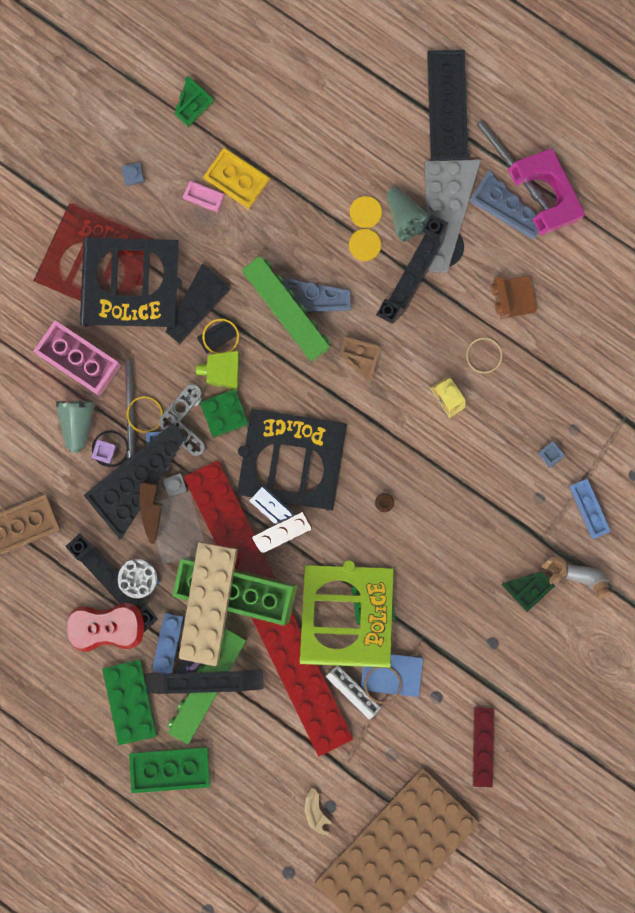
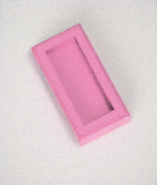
M189 181L183 195L184 200L217 213L225 197L224 193L193 181Z

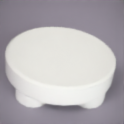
M134 559L127 561L121 567L118 574L119 588L124 594L132 598L148 596L157 585L155 568L145 560Z

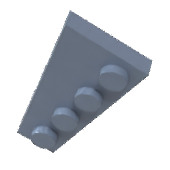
M488 170L469 202L534 240L538 230L532 219L537 215L528 206H524L519 201V198L515 194H511L505 188L506 185L498 181L493 176L494 174Z
M282 278L284 288L286 290L290 289L296 297L294 301L297 305L301 303L307 313L351 311L349 290Z

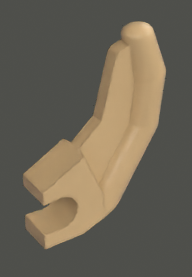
M311 788L305 797L304 806L308 824L319 834L328 836L329 831L324 830L322 826L323 824L331 825V820L319 808V793L317 789Z

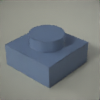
M140 163L121 166L126 186L144 183Z
M553 441L537 453L548 468H551L565 456Z

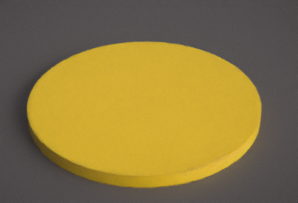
M359 197L350 207L351 220L361 228L373 227L381 219V206L372 197Z
M361 229L351 236L349 250L356 259L370 261L379 254L381 240L374 231Z

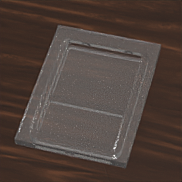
M190 492L156 502L163 504L156 540L162 564L195 556L198 542H204V538Z

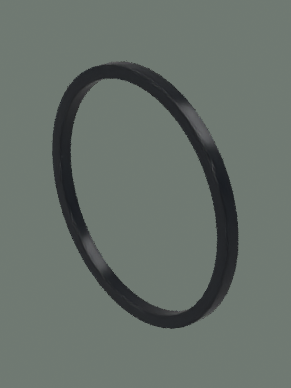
M105 431V432H102L101 434H99V435L95 438V440H94V442H93V444H92V454H93L95 442L97 441V439H98L101 435L106 434V433H116V434L120 435V436L124 439V441H125V443H126V448H127L126 451H128V443H127V440L125 439V437H124L122 434H120V433H118V432H116V431ZM126 454L125 457L119 463L114 465H105L98 460L96 461L105 467H115L120 465L126 459Z

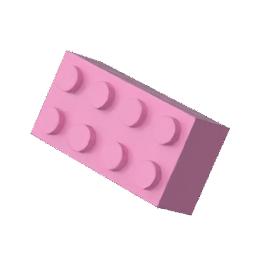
M56 320L33 351L37 356L99 397H101L121 368L119 362Z

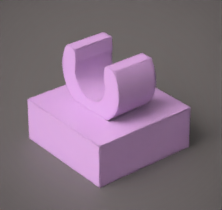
M97 440L91 458L111 464L117 446Z

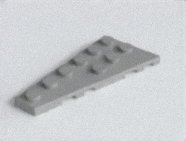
M481 160L424 162L426 212L429 216L432 214L449 223L443 244L432 262L428 273L448 272Z

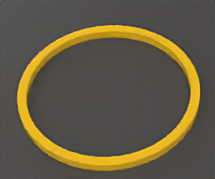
M216 319V320H213V321H211L210 323H208L207 326L205 327L204 331H203V342H204L205 347H206L210 352H212V353H214V354H219L218 352L212 351V350L206 345V343H205V332H206V329L209 327V325H211L212 323H214V322H216V321H226V322L230 323V324L235 328V330H236V332H237V341H236V344L234 345V347H233L231 350H229V351H227V352L233 351V350L236 348V346H237V344H238V341H239V332H238V329L236 328V326H235L231 321L226 320V319Z
M143 396V397H138V398L134 399V400L129 404V406H128V408H127L126 416H127L128 423L130 424V426H131L134 430H136V431H138V432H141V433H149V432H152V431H154L155 429H157V428L160 426V424H158L154 429L148 430V431H142V430H139V429L135 428V427L132 425V423L130 422V419H129V409H130V406H131L136 400H139V399H150V400L154 401V402L158 405V407H159V409H160V412H161V416L163 415L162 408H161L160 404H159L156 400H154L153 398L145 397V396Z

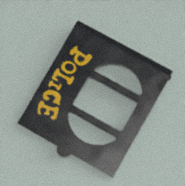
M83 238L80 325L176 327L177 289L182 285L181 279L178 278L179 240ZM112 251L110 294H107L98 282L97 269L101 259ZM119 251H144L141 296L117 295ZM153 252L162 262L164 276L159 288L149 295L150 253Z
M251 409L245 446H240L238 449V454L243 457L237 495L252 498L263 486L256 474V461L263 449L273 444L274 448L266 488L282 503L333 511L347 424ZM280 445L306 449L298 493L273 489ZM315 451L323 463V477L320 484L313 491L305 493L311 453Z

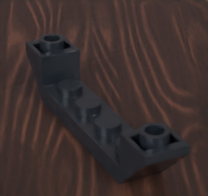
M431 214L422 230L425 234L390 299H384L376 316L394 324L407 310L443 244L448 222Z
M80 533L65 546L78 561L85 565L119 604H133L140 610L144 621V632L158 620V617L142 598H132L122 592L118 584L119 573Z
M263 669L226 672L146 673V693L241 692L264 689Z

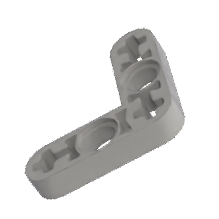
M188 385L161 416L159 424L163 430L170 426H165V418H172L171 423H175L176 426L180 424L178 428L180 430L185 429L188 433L181 446L190 454L199 456L205 452L206 444L182 420L201 399L203 392L197 385ZM190 389H197V397H191L189 399V401L192 402L191 405H189V403L186 400L182 399L183 396H185V398H188L190 396ZM179 402H183L186 405V410L183 413H179L176 410V405ZM193 436L194 439H192L191 441L195 444L200 443L201 451L194 452V446L191 443H189L187 446L185 443L190 441V439Z

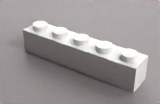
M338 665L326 676L369 720L381 709Z

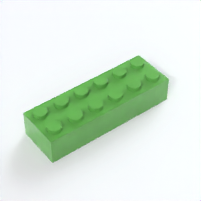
M185 557L180 559L172 597L189 600L195 564L194 558ZM234 569L228 611L286 625L290 622L298 585Z

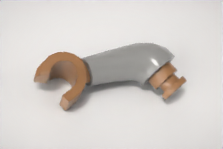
M551 557L541 566L546 570L555 572L549 579L550 584L557 583L564 577L594 589L598 593V599L605 598L611 594L610 590H607L609 578L601 570L569 565L559 557Z

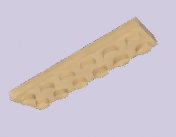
M198 542L179 659L218 666L238 549Z

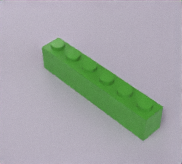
M259 256L242 269L244 276L311 363L330 350L328 345L330 341L325 334L320 335L317 331L319 327L313 319L309 320L305 315L307 311L302 304L297 305L294 301L296 297L290 289L286 290L282 285L284 281L278 273L274 275L271 271L273 267L267 259L263 260Z
M225 629L218 666L201 665L198 672L230 671L247 640L229 629ZM218 692L189 693L186 701L182 699L177 707V710L180 711L177 717H172L167 727L170 728L168 734L189 744Z

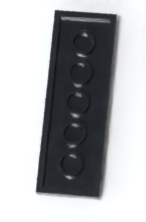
M465 50L427 51L430 161L468 160Z

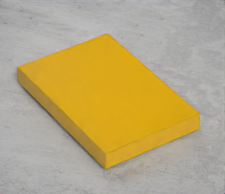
M225 147L203 176L205 181L249 210L270 181V177Z

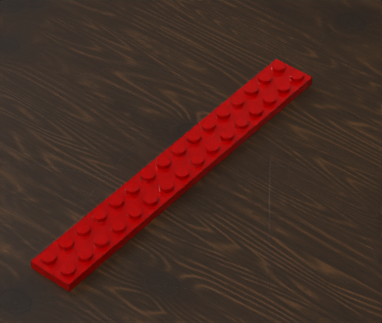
M217 460L184 476L216 545L238 549L235 569L276 579L264 554L259 551L252 538L254 533L219 461ZM291 613L290 622L286 625L251 617L318 757L352 741L353 737L318 665L300 664L301 630L293 614Z

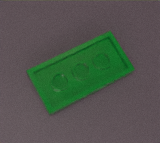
M141 660L102 668L118 745L157 737L148 693H146V681Z
M208 747L129 753L131 794L210 787Z

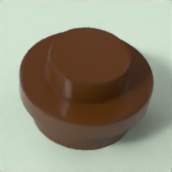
M382 493L375 499V506L380 512H389L394 506V499L391 495Z

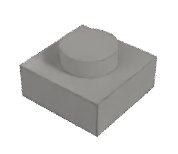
M181 473L163 479L169 498L187 492Z

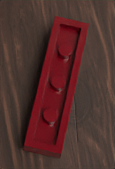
M474 707L473 787L493 788L494 708Z

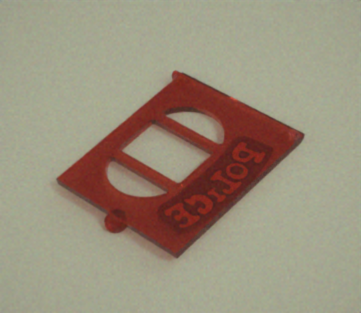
M69 203L33 281L81 302V289L73 286L72 282L83 260V245L66 281H64L60 274V261L68 248L75 244L83 243V238H153L79 208L74 203ZM119 251L118 258L121 259L124 266V279L117 289V295L132 296L136 285H143V275L141 274L143 271L144 251ZM112 257L99 283L103 290L111 275Z

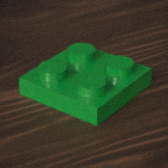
M235 389L200 402L212 438L249 426Z

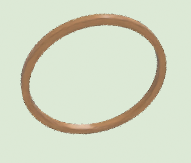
M375 667V668H373V669L367 674V676H366V678H365V682H364L365 692H366V694L368 695V697H369L372 701H374V702H376V703H380V704L390 703V702L394 701V700L398 697V695L400 694L401 687H402L400 676L398 675V673H397L394 669H392V668H387V669H390L391 671H393V672L397 675V677H398V679H399V691H398L397 695H396L392 700H390V701H387V702L377 701V700L373 699V698L369 695V693H368V691H367V687H366L367 678H368V676L370 675V673H371L372 671H374V670H376V669H378V668H387V667Z

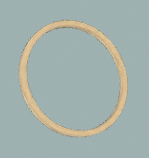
M478 338L469 345L466 351V360L474 371L482 374L491 373L501 364L502 350L494 340ZM489 340L498 347L500 361L494 369L483 372L475 369L470 364L468 351L476 341Z

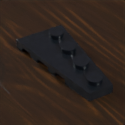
M202 264L176 311V327H167L165 332L181 345L231 289Z

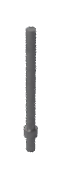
M483 120L477 124L478 128L508 166L511 167L515 163L513 158ZM531 181L523 183L531 193V198L534 202L537 201L544 211L551 208L539 188L536 189Z
M125 360L127 408L134 400L132 360ZM133 403L129 409V419L135 427ZM127 420L128 451H126V459H129L138 451H136L135 430Z

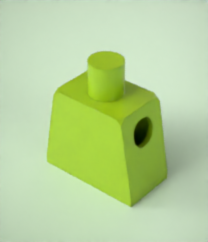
M233 351L208 355L207 364H196V375L207 376V384L238 390L239 352Z

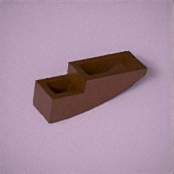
M142 481L140 487L142 523L150 544H155L163 506L162 503L155 502L159 483Z

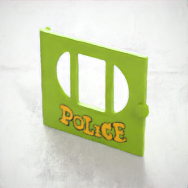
M350 560L344 562L343 567L305 565L300 664L390 668L393 597L392 568L355 567V564ZM345 581L357 588L360 596L323 595L316 593L328 582ZM315 601L360 602V628L314 627ZM314 634L358 635L359 637L352 645L346 648L331 649L322 645Z

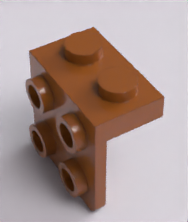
M529 276L503 280V277L495 278L491 284L492 295L496 298L495 309L496 313L500 316V320L537 311Z

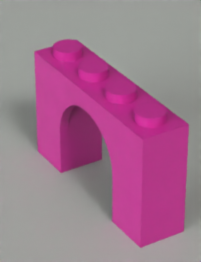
M552 148L518 160L508 169L516 186L531 180H542L548 183L556 194L555 207L540 212L532 219L540 236L576 223L585 216L583 207L579 203L575 191L571 187L567 175L563 171L558 157Z

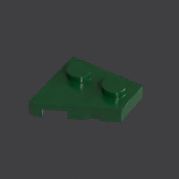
M543 572L501 584L526 612L555 587L554 584L549 583V578Z

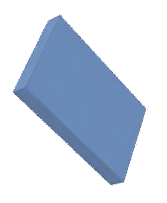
M391 654L390 668L398 673L402 684L399 695L419 697L423 658ZM363 667L361 689L364 691L365 678L375 667ZM378 668L372 671L367 678V691L397 694L399 691V679L390 669Z

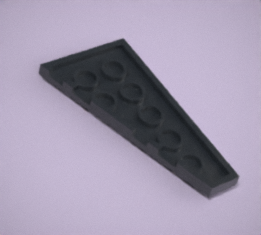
M172 423L83 495L120 540L140 510L141 482L157 483L186 438L175 423Z

